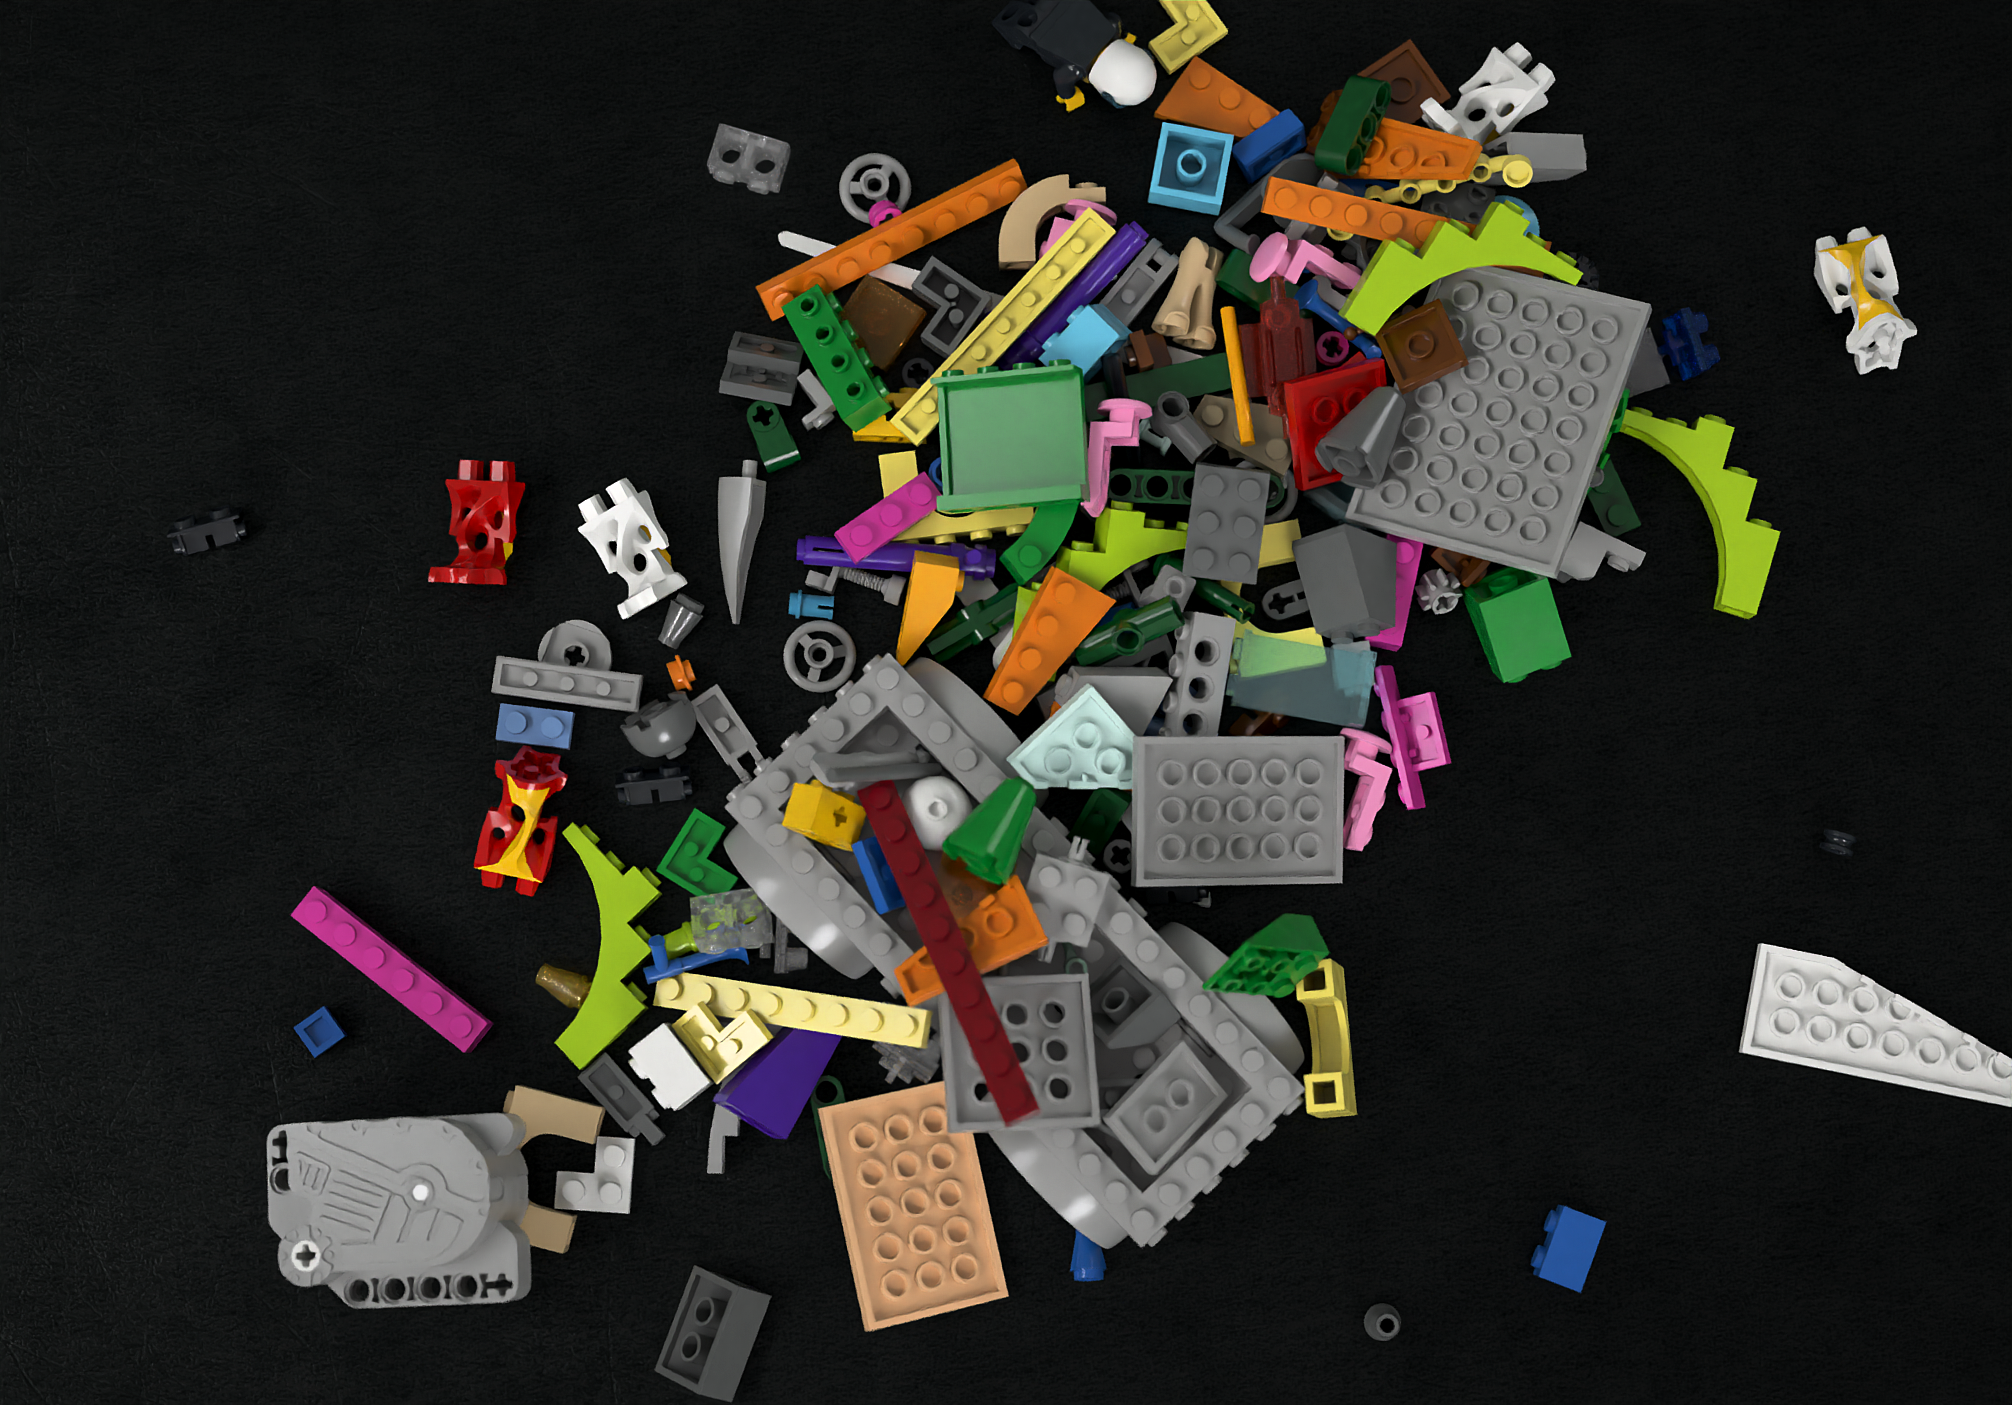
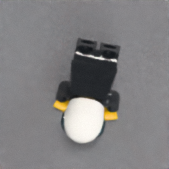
M1011 0L991 22L1013 48L1020 49L1025 45L1035 50L1043 61L1056 67L1053 72V79L1059 94L1056 100L1059 103L1065 102L1068 112L1083 105L1085 102L1080 89L1074 86L1080 80L1092 83L1102 93L1100 96L1116 108L1141 103L1150 97L1155 88L1157 73L1153 55L1146 48L1141 49L1133 45L1136 36L1129 33L1128 27L1118 14L1107 12L1103 15L1090 0Z

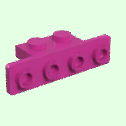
M1381 665L1374 668L1376 676H1374L1375 684L1373 686L1377 696L1381 697L1384 711L1381 714V720L1385 731L1390 734L1392 743L1390 758L1393 766L1398 768L1401 781L1398 784L1399 796L1401 801L1406 804L1408 810L1424 808L1426 805L1418 772L1451 764L1435 692H1429L1401 700L1393 666Z

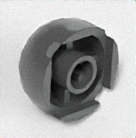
M681 690L667 694L671 700L668 702L659 703L658 699H655L639 708L638 713L634 712L625 719L627 725H621L620 728L634 749L645 756L660 757L666 755L668 759L675 758L687 750L685 743L694 734L696 713L684 691Z

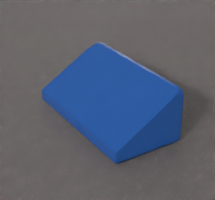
M1286 109L1232 146V153L1249 184L1307 145L1304 125L1290 109Z

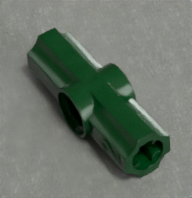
M1015 582L986 600L980 599L955 614L956 618L930 632L924 641L937 663L946 662V660L958 655L971 645L975 647L1001 632L1002 627L1014 621L1018 586L1020 585Z
M1170 595L1137 610L1130 608L1119 610L1115 613L1111 622L1089 632L1074 650L1076 658L1081 666L1093 667L1119 654L1123 656L1136 655L1142 650L1144 643L1184 626L1185 618L1177 600ZM1123 631H1132L1133 633H1124Z

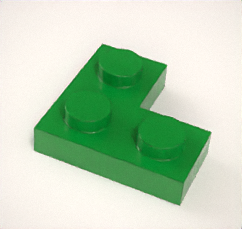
M694 808L656 871L719 910L739 879L708 860L727 828Z

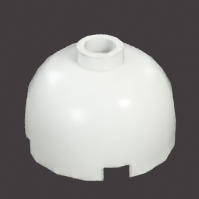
M928 776L915 781L904 792L901 799L922 847L927 850L942 851V843L946 836L972 812V804L967 792L957 782L944 776Z

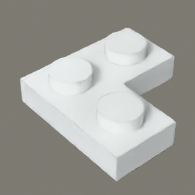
M597 1136L594 1173L557 1171L554 1208L630 1213L636 1139Z

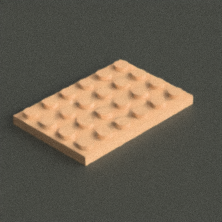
M944 1081L818 1109L865 1331H872L1008 1297L973 1132L948 1134Z

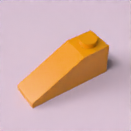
M915 550L896 650V661L901 666L907 663L951 607L955 591L962 592L965 571L959 570L958 557Z

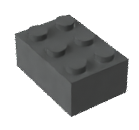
M1201 462L1196 463L1182 575L1256 585L1270 471Z

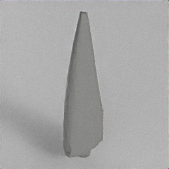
M743 460L742 477H719L718 531L720 558L725 592L733 624L740 623L750 561L764 516L766 482L756 479L758 462L752 460Z

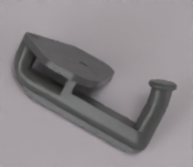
M1298 153L1276 165L1215 222V232L1236 248L1246 251L1251 256L1255 255L1260 246L1259 237L1256 234L1247 235L1239 229L1261 210L1269 176L1316 186L1324 175V170L1316 167L1314 155ZM1272 215L1276 223L1283 228H1287L1292 219Z

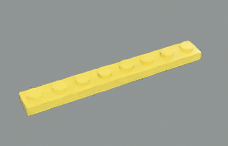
M1088 207L930 378L942 377V372L947 370H963L964 375L977 374V368L993 366L1111 240L1116 231L1095 211ZM930 378L890 420L917 447L939 424L937 387L930 384Z
M683 973L657 981L653 1003L655 1006L689 1011L695 1004L703 1001L713 1015L737 1018L745 1010L751 1008L762 1023L927 1049L933 1012L924 1009L691 973Z

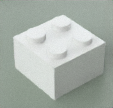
M663 1023L629 1050V1053L633 1056L629 1061L630 1065L641 1079L649 1077L656 1088L651 1092L664 1109L670 1107L673 1110L682 1109L715 1083L712 1078H709L702 1065L669 1023Z

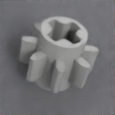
M1442 568L1426 572L1420 578L1419 585L1414 588L1418 594L1417 600L1422 609L1426 611L1432 608L1435 614L1447 613L1454 609L1458 603V598L1463 595L1459 589L1460 582L1454 572L1445 575Z

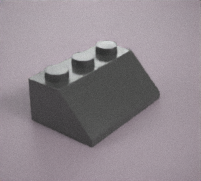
M694 1265L654 1371L700 1395L732 1402L771 1295L748 1284Z

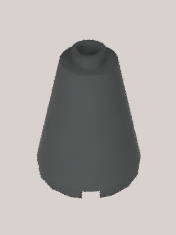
M1391 386L1376 387L1325 434L1315 448L1317 460L1329 473L1332 472L1333 468L1343 474L1340 481L1347 485L1364 490L1374 489L1383 479L1406 409L1402 393Z

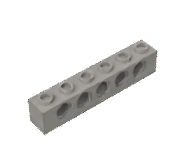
M1183 611L1185 625L1175 629V638L1177 639L1176 651L1169 662V674L1173 680L1169 691L1166 692L1163 699L1165 718L1163 727L1160 728L1157 736H1217L1236 619ZM1199 642L1204 646V655L1200 660L1195 655V648ZM1195 678L1199 688L1197 694L1192 696L1189 692V684ZM1187 715H1190L1193 725L1191 730L1186 733L1183 728V721Z

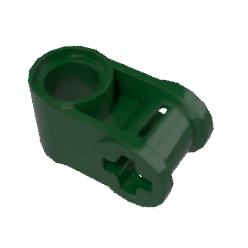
M761 400L751 404L747 411V420L768 474L802 460L792 435L787 430L776 405L772 402ZM765 412L767 416H771L769 418L770 424L763 426L762 422H758V414Z

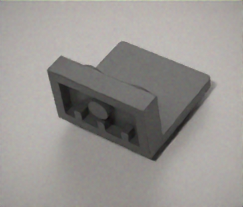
M1462 182L1456 184L1455 189L1449 193H1441L1436 190L1423 194L1420 211L1478 225L1491 202H1495L1496 190L1478 184Z

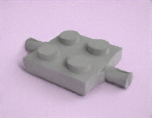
M1078 836L1073 837L1068 857H1053L1037 852L1025 890L1049 944L1038 949L1035 958L1042 961L1045 949L1048 947L1044 962L1051 963L1057 942H1070L1087 948L1110 874L1092 869L1082 862L1089 840L1083 838L1080 849L1077 852L1080 841Z

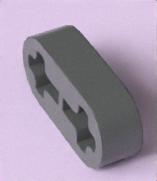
M1301 579L1272 588L1265 594L1261 603L1262 612L1265 617L1271 621L1279 622L1310 612L1307 599L1299 600L1297 596L1304 593ZM1274 595H1278L1280 600L1292 597L1293 602L1284 606L1283 614H1279L1277 609L1270 610L1268 606L1272 603Z

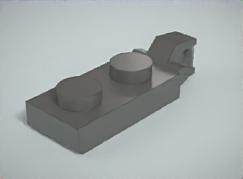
M606 1052L578 1076V1079L618 1124L634 1138L642 1133L653 1146H656L666 1136L654 1122L660 1116L654 1109L655 1106Z

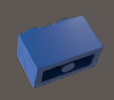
M1558 1205L1556 1211L1550 1210L1544 1224V1231L1548 1232L1544 1245H1538L1532 1257L1531 1266L1535 1267L1533 1274L1581 1293L1606 1222L1562 1205Z

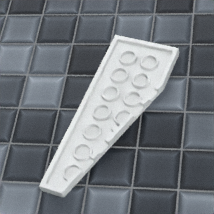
M1762 943L1758 944L1739 1049L1740 1053L2012 1107V1059L1982 1044L1978 1039L1961 1032L1949 1025L1948 1022L1904 997L1894 994L1875 983L1874 980L1845 966L1844 963L1835 958Z

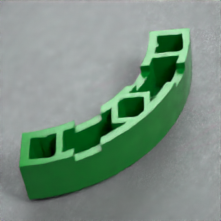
M1079 503L1036 507L1034 515L1021 537L1001 555L1000 561L1020 586H1024L1055 554L1072 525Z

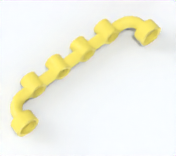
M1481 153L1468 180L1401 179L1399 187L1386 191L1378 185L1370 186L1365 191L1363 198L1370 200L1379 198L1381 200L1378 202L1387 204L1400 201L1413 204L1423 194L1436 190L1441 193H1449L1455 189L1456 184L1472 179L1476 182H1485L1491 177L1492 173L1499 171L1503 172V179L1509 186L1523 187L1532 179V164L1526 156L1521 154L1502 155L1490 159L1486 154ZM1478 166H1485L1482 170L1475 169ZM1408 187L1415 188V190L1413 191H1407L1405 189ZM1327 228L1329 236L1334 240L1344 241L1354 235Z

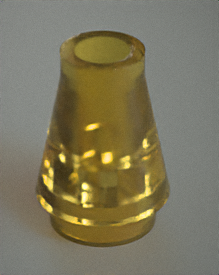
M544 964L541 967L535 981L536 984L545 988L569 1009L573 1007L581 1009L592 986V982L587 980L586 975L555 968L548 964Z

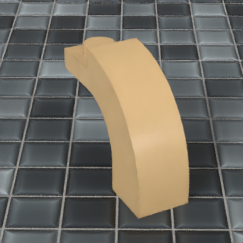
M1069 174L1049 177L1026 189L1013 202L1003 220L999 236V270L1031 269L1036 263L1035 237L1041 225L1051 216L1067 212L1064 207L1071 199L1088 200L1105 206V187H1097L1096 183H1079L1076 185V188H1069Z

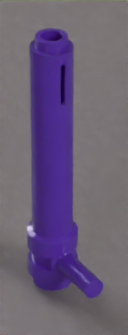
M1135 221L1130 225L1126 223L997 361L998 365L1004 371L1013 370L1014 364L1033 363L1036 359L1040 360V356L1045 352L1042 348L1043 344L1055 332L1060 334L1068 327V317L1080 305L1087 306L1147 244L1144 240L1149 234ZM991 311L987 312L984 315L982 321L989 315Z
M805 535V539L798 538L796 560L803 561L805 565L911 572L914 553L917 550L958 557L959 570H964L965 576L972 577L974 581H984L985 578L994 577L996 552L995 549H987L986 545L975 544L974 548L965 547V543L952 542L950 546L890 541L855 565L836 537Z

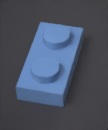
M501 703L496 740L570 750L575 713Z

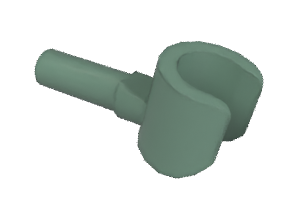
M1061 942L1066 957L1063 965L1065 974H1070L1069 967L1074 962H1080L1083 973L1087 974V965L1083 959L1076 955L1072 943Z

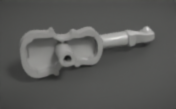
M906 750L884 754H874L869 751L851 754L820 752L813 755L810 769L823 784L847 792L854 786L855 782L829 783L826 779V771L829 768L928 763L930 755L927 751H917L914 754Z

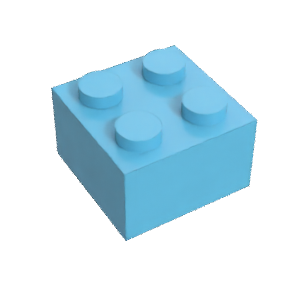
M1163 122L1148 203L1219 215L1234 135Z
M1088 304L1085 307L1080 305L1068 317L1067 322L1070 325L1060 334L1055 332L1043 344L1042 348L1045 352L1039 359L1047 367H1049V361L1071 360V364L1083 369V382L1085 386L1102 368L1101 357L1106 354L1116 353L1128 340V335L1132 333L1104 304Z

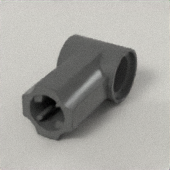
M1167 391L1159 397L1152 411V416L1149 420L1150 426L1158 435L1168 437L1192 465L1201 462L1216 448L1218 442L1189 411L1190 407L1187 398L1179 392ZM1164 411L1172 413L1175 417L1167 415Z

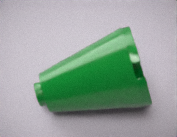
M1018 776L1014 779L1005 778L946 836L942 843L943 850L954 861L960 856L967 863L965 869L977 877L1000 885L1002 881L1004 884H1007L1011 878L1037 801V796L1033 792L1034 786Z

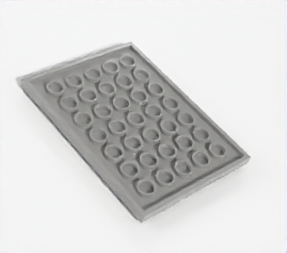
M1489 265L1464 269L1432 282L1423 305L1438 298L1440 299L1469 365L1403 395L1406 409L1383 479L1372 490L1355 488L1345 519L1348 523L1556 579L1651 315V304ZM1395 381L1393 387L1399 390L1398 385Z

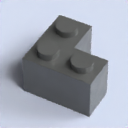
M931 256L911 285L915 295L938 310L921 334L922 343L946 360L975 330L993 305L991 295L933 256Z

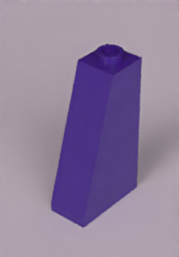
M783 1026L774 1038L716 1094L713 1102L769 1137L787 1139L843 1035Z

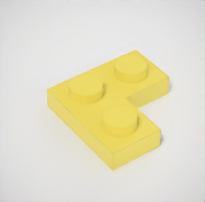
M1158 0L1175 25L1150 41L1148 47L1170 75L1193 59L1194 56L1199 55L1226 36L1228 30L1206 0Z
M703 1001L695 1004L671 1025L716 1085L724 1081L774 1038L751 1008L745 1010L726 1028H723Z

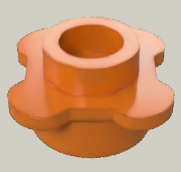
M675 655L676 660L667 663L673 684L677 691L686 687L691 691L693 689L690 682L696 680L689 660L682 661L679 655Z

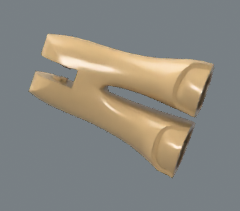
M1196 237L1189 240L1184 250L1181 251L1178 261L1179 269L1174 283L1151 326L1154 331L1164 336H1173L1172 341L1186 347L1202 350L1213 349L1216 333L1212 325V306L1217 285L1214 280L1221 270L1223 252L1214 247L1208 248L1207 243Z

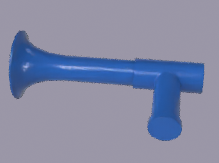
M1315 279L1306 282L1292 300L1291 308L1293 311H1299L1302 308L1309 309L1342 334L1347 327L1357 328V326L1339 316L1337 311L1321 299L1317 292L1318 281ZM1361 333L1357 335L1356 339L1350 341L1365 353L1367 359L1381 358L1382 351L1379 343L1367 333Z
M736 928V934L725 944L672 960H668L664 937L655 935L648 940L655 965L643 968L647 983L651 984L720 960L730 958L741 959L748 965L749 960L738 928Z

